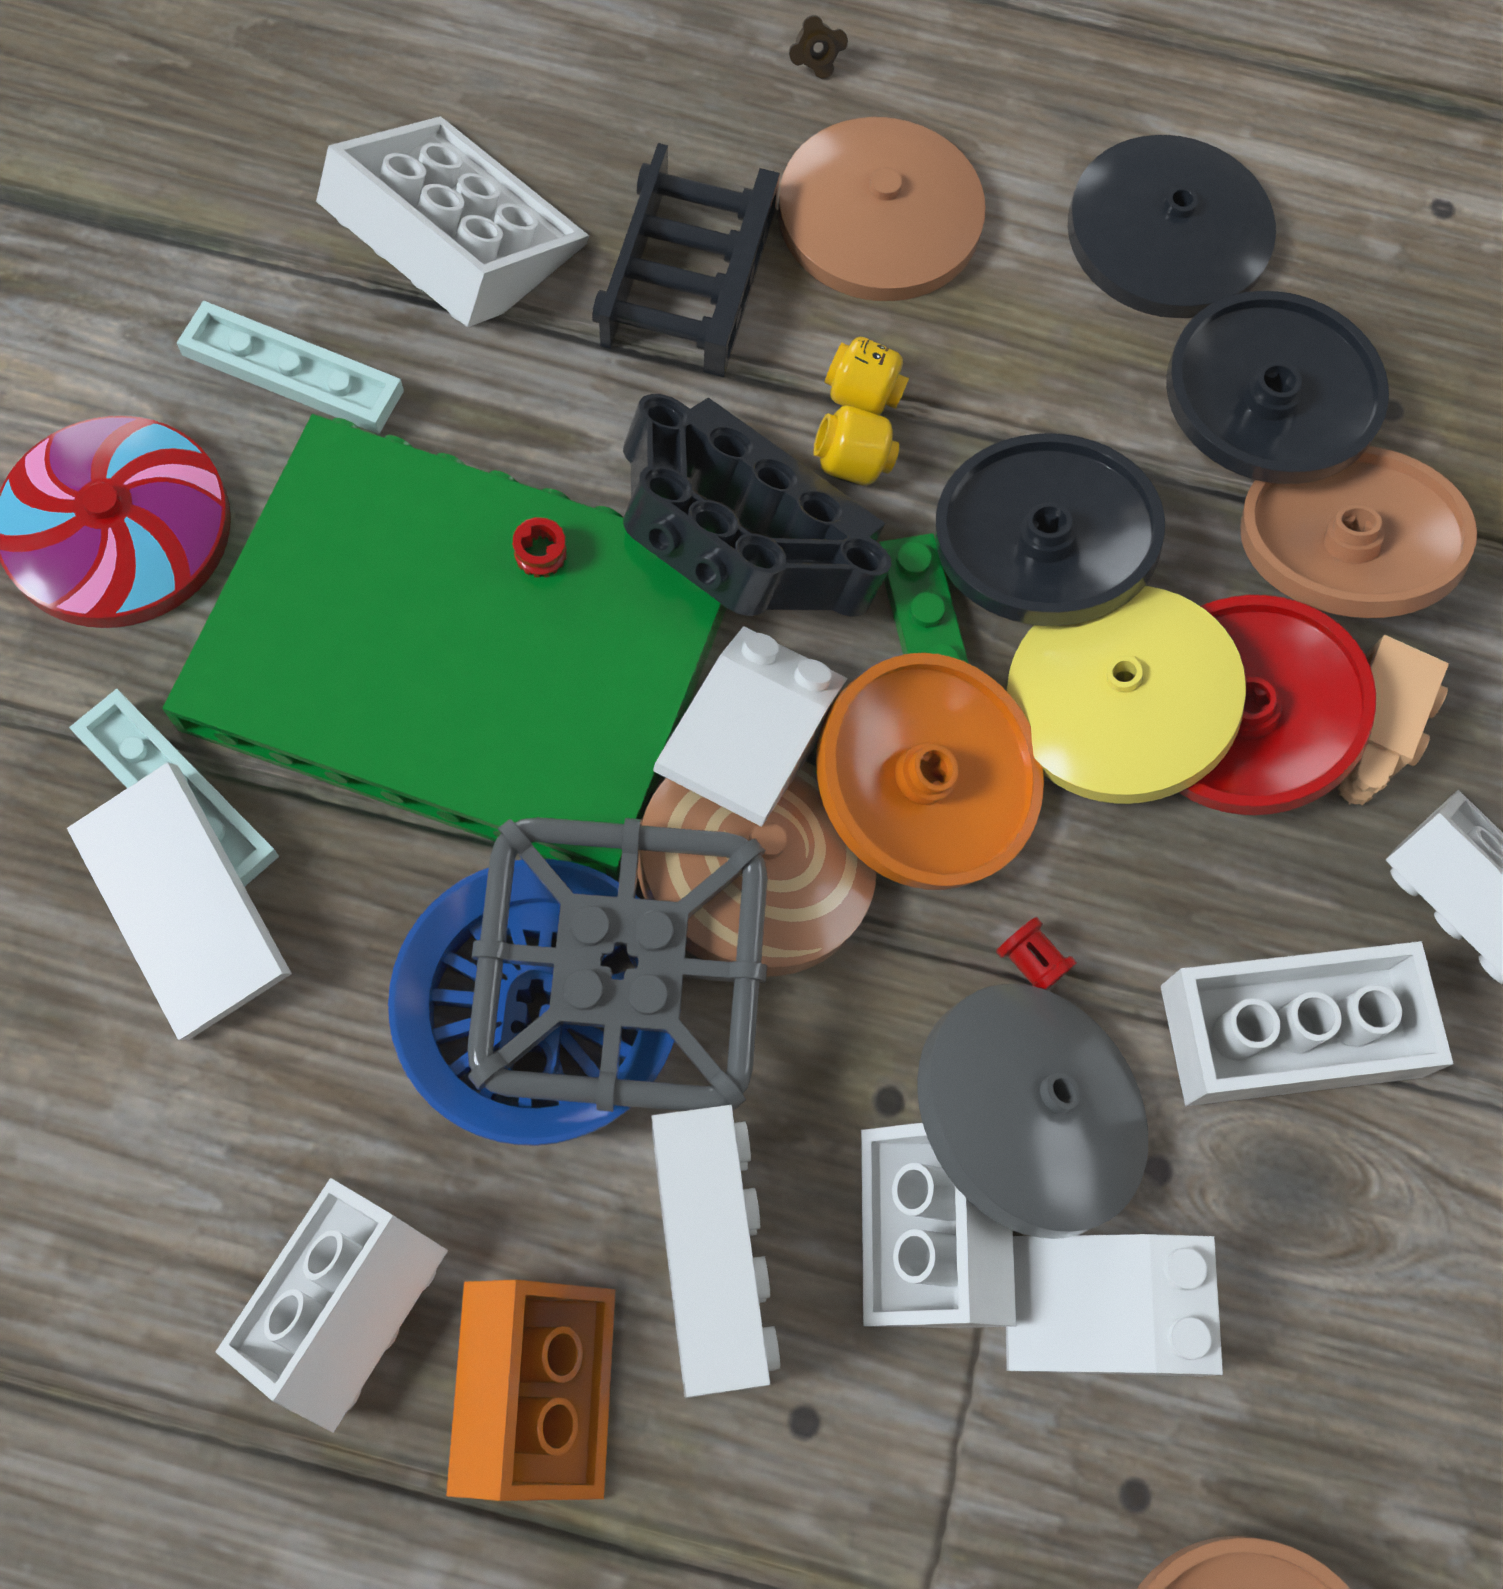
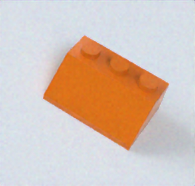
M526 1280L464 1282L446 1496L495 1501L604 1499L616 1289Z

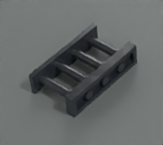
M658 143L651 164L643 163L640 168L637 181V195L640 196L607 291L599 290L595 298L592 321L599 323L600 346L611 349L619 323L697 342L696 347L704 350L703 372L724 377L776 212L780 173L759 168L753 189L745 187L743 192L668 174V145ZM662 196H667L738 214V220L743 222L740 231L731 229L730 233L726 234L657 217L656 214ZM648 237L723 255L724 262H728L729 266L726 274L718 272L716 277L641 258ZM634 280L710 298V304L716 307L712 317L703 316L701 321L629 303L627 299Z

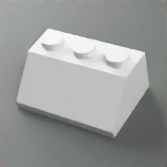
M1457 790L1406 837L1387 857L1386 861L1393 867L1390 872L1398 885L1412 896L1420 894L1436 910L1434 916L1439 925L1457 940H1461L1464 937L1481 954L1479 961L1486 972L1496 981L1503 984V832Z
M923 1123L861 1130L863 1326L925 1328L1016 1327L1013 1230L997 1223L982 1213L956 1188L937 1160L927 1138Z
M330 1178L227 1333L216 1353L273 1402L334 1433L346 1412L357 1402L363 1385L383 1353L394 1343L400 1326L422 1291L431 1284L436 1270L448 1250L394 1215Z

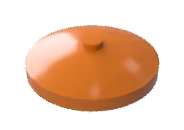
M910 653L884 660L872 666L848 684L831 705L820 730L816 754V771L820 795L828 817L847 847L867 866L890 880L909 887L925 890L955 889L969 885L996 873L1012 861L1023 849L1036 826L1043 799L1044 777L1043 768L1033 755L1031 726L1021 708L999 683L980 669L964 661L932 653Z

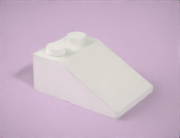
M743 626L719 656L655 762L653 771L762 827L817 745L825 716L835 699L843 691L848 678L830 670L820 661L808 659L778 644L768 635L756 633Z
M1156 1234L1075 1235L1058 1239L1013 1236L1016 1327H1006L1007 1371L1164 1376L1223 1375L1214 1236Z

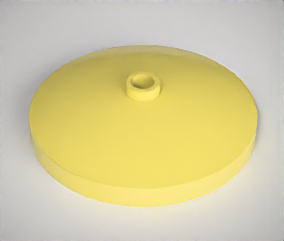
M1145 586L1133 599L1122 607L1091 621L1062 626L1034 625L1023 638L1014 655L1008 676L1007 692L1021 708L1031 726L1033 755L1043 768L1044 776L1067 791L1084 798L1114 804H1133L1154 801L1174 795L1204 778L1218 765L1232 746L1241 725L1246 696V680L1241 657L1233 640L1225 628L1210 613L1181 595L1164 589Z

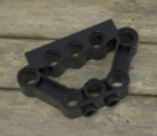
M649 394L641 398L623 445V453L631 463V499L624 515L623 525L626 532L635 541L735 613L753 616L759 615L766 610H833L839 614L851 617L861 616L868 611L891 568L889 554L876 542L886 523L709 397L692 408L687 407L673 397L663 394ZM693 488H694L700 495H702V496H704L705 498L710 499V500H705V499H703L702 497H700L698 494H696V493L693 491ZM739 522H740L744 527L750 529L751 531L758 532V533H762V534H767V535L770 536L771 538H768V537H766V536L759 535V534H751V533H750L749 531H747L745 528H743L742 526H740V525H739Z

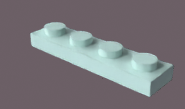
M204 300L177 341L182 356L336 418L346 419L376 434H380L404 392L400 378Z
M115 689L69 727L126 788H129L167 762L178 765L244 887L279 857L274 848L118 689Z

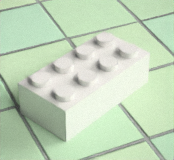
M1422 941L1181 968L1161 985L1185 1106L1417 1079L1453 1065Z
M732 1105L652 1115V1137L684 1397L691 1398L770 1385L769 1371L780 1369V1356L775 1327H762L759 1303L766 1302V1298H770V1285L765 1256L753 1258L750 1236L757 1235V1229H760V1214L755 1188L743 1189L741 1171L748 1170V1162L751 1161L746 1121L734 1123Z

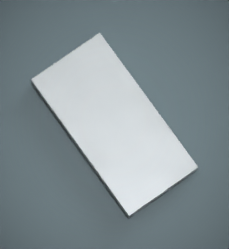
M169 762L165 763L67 828L178 1040H190L292 974L178 765Z

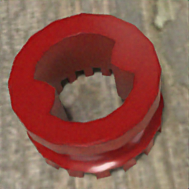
M535 517L525 520L517 527L513 534L512 543L514 556L518 567L521 570L523 569L526 574H534V577H539V575L548 577L549 573L553 572L555 574L558 572V568H562L564 560H566L565 535L562 528L555 521L548 518ZM538 536H542V539L547 537L548 541H553L554 543L547 546V555L533 556L528 554L524 548L531 547L533 545V538L537 540Z

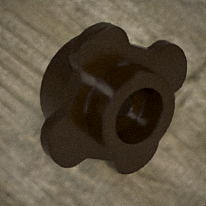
M809 16L802 23L803 28L797 35L796 43L792 44L789 48V58L794 65L804 64L813 69L818 78L824 79L831 76L834 72L833 63L838 53L846 49L848 38L842 29L832 30L827 24L823 23L819 16ZM816 43L823 44V48L819 52L814 51Z

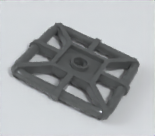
M535 817L521 819L515 823L508 819L498 827L501 834L495 840L490 855L480 940L473 942L472 958L478 960L467 1048L469 1066L472 1070L468 1078L478 1090L485 1087L490 1092L507 1097L596 1104L597 1111L613 1112L615 1105L678 1111L732 1105V1110H735L745 1102L746 1098L743 1093L749 1086L753 1072L760 983H765L767 979V965L762 964L761 960L768 877L766 862L762 857L766 850L755 838L748 841L742 836L728 832L642 826V819L625 818L624 824ZM544 842L622 849L618 897L573 894L531 843ZM640 850L730 858L679 902L635 899ZM517 854L560 904L556 948L506 943L513 874ZM742 875L736 961L725 962L685 958L689 918ZM617 946L627 947L628 955L638 958L639 962L637 969L631 968L626 970L623 980L612 979L611 968L602 966L604 955H612ZM503 963L554 967L549 1009L498 1052L494 1053ZM683 978L734 982L726 1073L720 1069L680 1021ZM561 1024L604 1027L599 1077L508 1070V1068ZM622 1029L668 1033L711 1086L618 1079Z

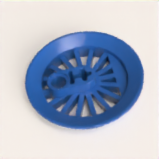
M545 859L573 894L618 897L619 882L608 875L577 863ZM515 860L507 935L512 936L513 943L516 945H527L525 937L539 938L538 946L552 947V940L557 939L560 904L523 860ZM489 868L480 870L462 879L435 899L417 919L400 948L392 972L388 998L389 1025L398 1059L416 1090L432 1108L458 1127L479 1137L506 1144L539 1146L557 1144L595 1132L616 1120L631 1107L615 1105L614 1111L608 1112L597 1111L596 1104L559 1101L557 1106L532 1108L533 1099L519 1098L518 1107L508 1106L493 1101L497 1093L490 1092L485 1087L481 1089L480 1093H477L460 1080L471 1070L468 1061V1051L450 1066L447 1065L442 1056L439 1045L469 1036L471 1018L435 1028L434 1010L435 1005L472 1009L474 992L438 989L447 967L473 981L476 979L477 965L455 953L471 936L476 940H480ZM617 946L612 955H604L602 966L621 950H624L628 955L627 947ZM628 955L633 966L635 967L634 969H637L639 963L638 958H633ZM503 963L502 973L507 977V980L501 978L496 1022L497 1029L495 1030L493 1051H496L499 1047L500 1049L532 1023L525 1003H533L535 993H544L548 1004L542 1005L539 1017L549 1009L554 967L520 965L521 969L517 970L513 964ZM626 971L612 975V979L623 980ZM561 1024L529 1051L539 1053L547 1059L545 1070L542 1073L564 1075L559 1058L562 1045L587 1077H599L600 1070L568 1031L603 1048L604 1032L592 1026ZM639 1030L633 1046L621 1041L620 1058L624 1059V1062L619 1067L618 1079L655 1082L669 1057L674 1040L665 1032ZM514 1064L508 1070H513Z

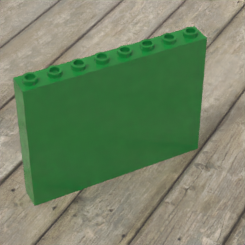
M311 414L162 709L180 732L494 842L501 834L498 827L508 819H511L514 823L521 819L543 817L624 824L625 818L642 819L655 793L661 777L660 774L653 771L655 762L687 711L727 608L635 541L625 530L623 525L624 517L609 507L596 506L593 508L570 500L568 496L558 490L551 488L539 490L518 483L512 476L504 472L492 470L488 473L465 465L464 462L447 453L435 455L414 448L410 443L397 436L387 435L381 437L363 431L354 423L343 418H333L330 420ZM535 517L548 518L555 521L562 528L566 539V560H564L563 567H559L558 572L555 574L551 572L548 577H544V575L534 577V574L530 573L528 575L523 569L521 570L518 567L512 545L513 534L517 527L525 520ZM538 536L537 540L533 538V545L529 548H524V550L533 556L547 555V546L554 543L553 541H548L547 537L542 539V536ZM544 842L531 843L544 859L562 860L587 866L619 882L622 849Z

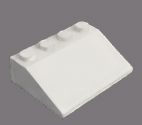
M441 116L328 146L316 202L333 215L341 225L350 229L368 244L377 255L386 259L409 278L417 288L427 293L445 308L454 319L462 322L466 327H471L504 314L587 244L589 235Z

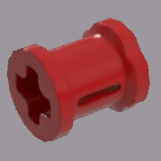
M1036 916L1011 935L995 952L1001 958L1009 957L1030 981L1032 986L1048 990L1077 964V961L1072 956L1064 957L1041 931L1043 923Z

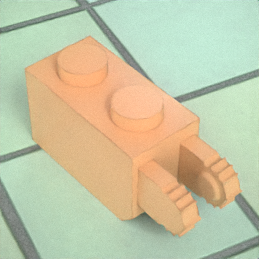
M1383 635L1365 655L1375 681L1376 712L1368 745L1355 768L1340 783L1338 788L1341 792L1339 795H1342L1349 802V805L1351 803L1363 805L1373 798L1372 796L1384 789L1390 779L1407 764L1415 766L1419 762L1430 739L1428 734L1423 733L1428 718L1432 719L1438 713L1448 692V688L1442 686L1441 683L1449 663L1387 635Z

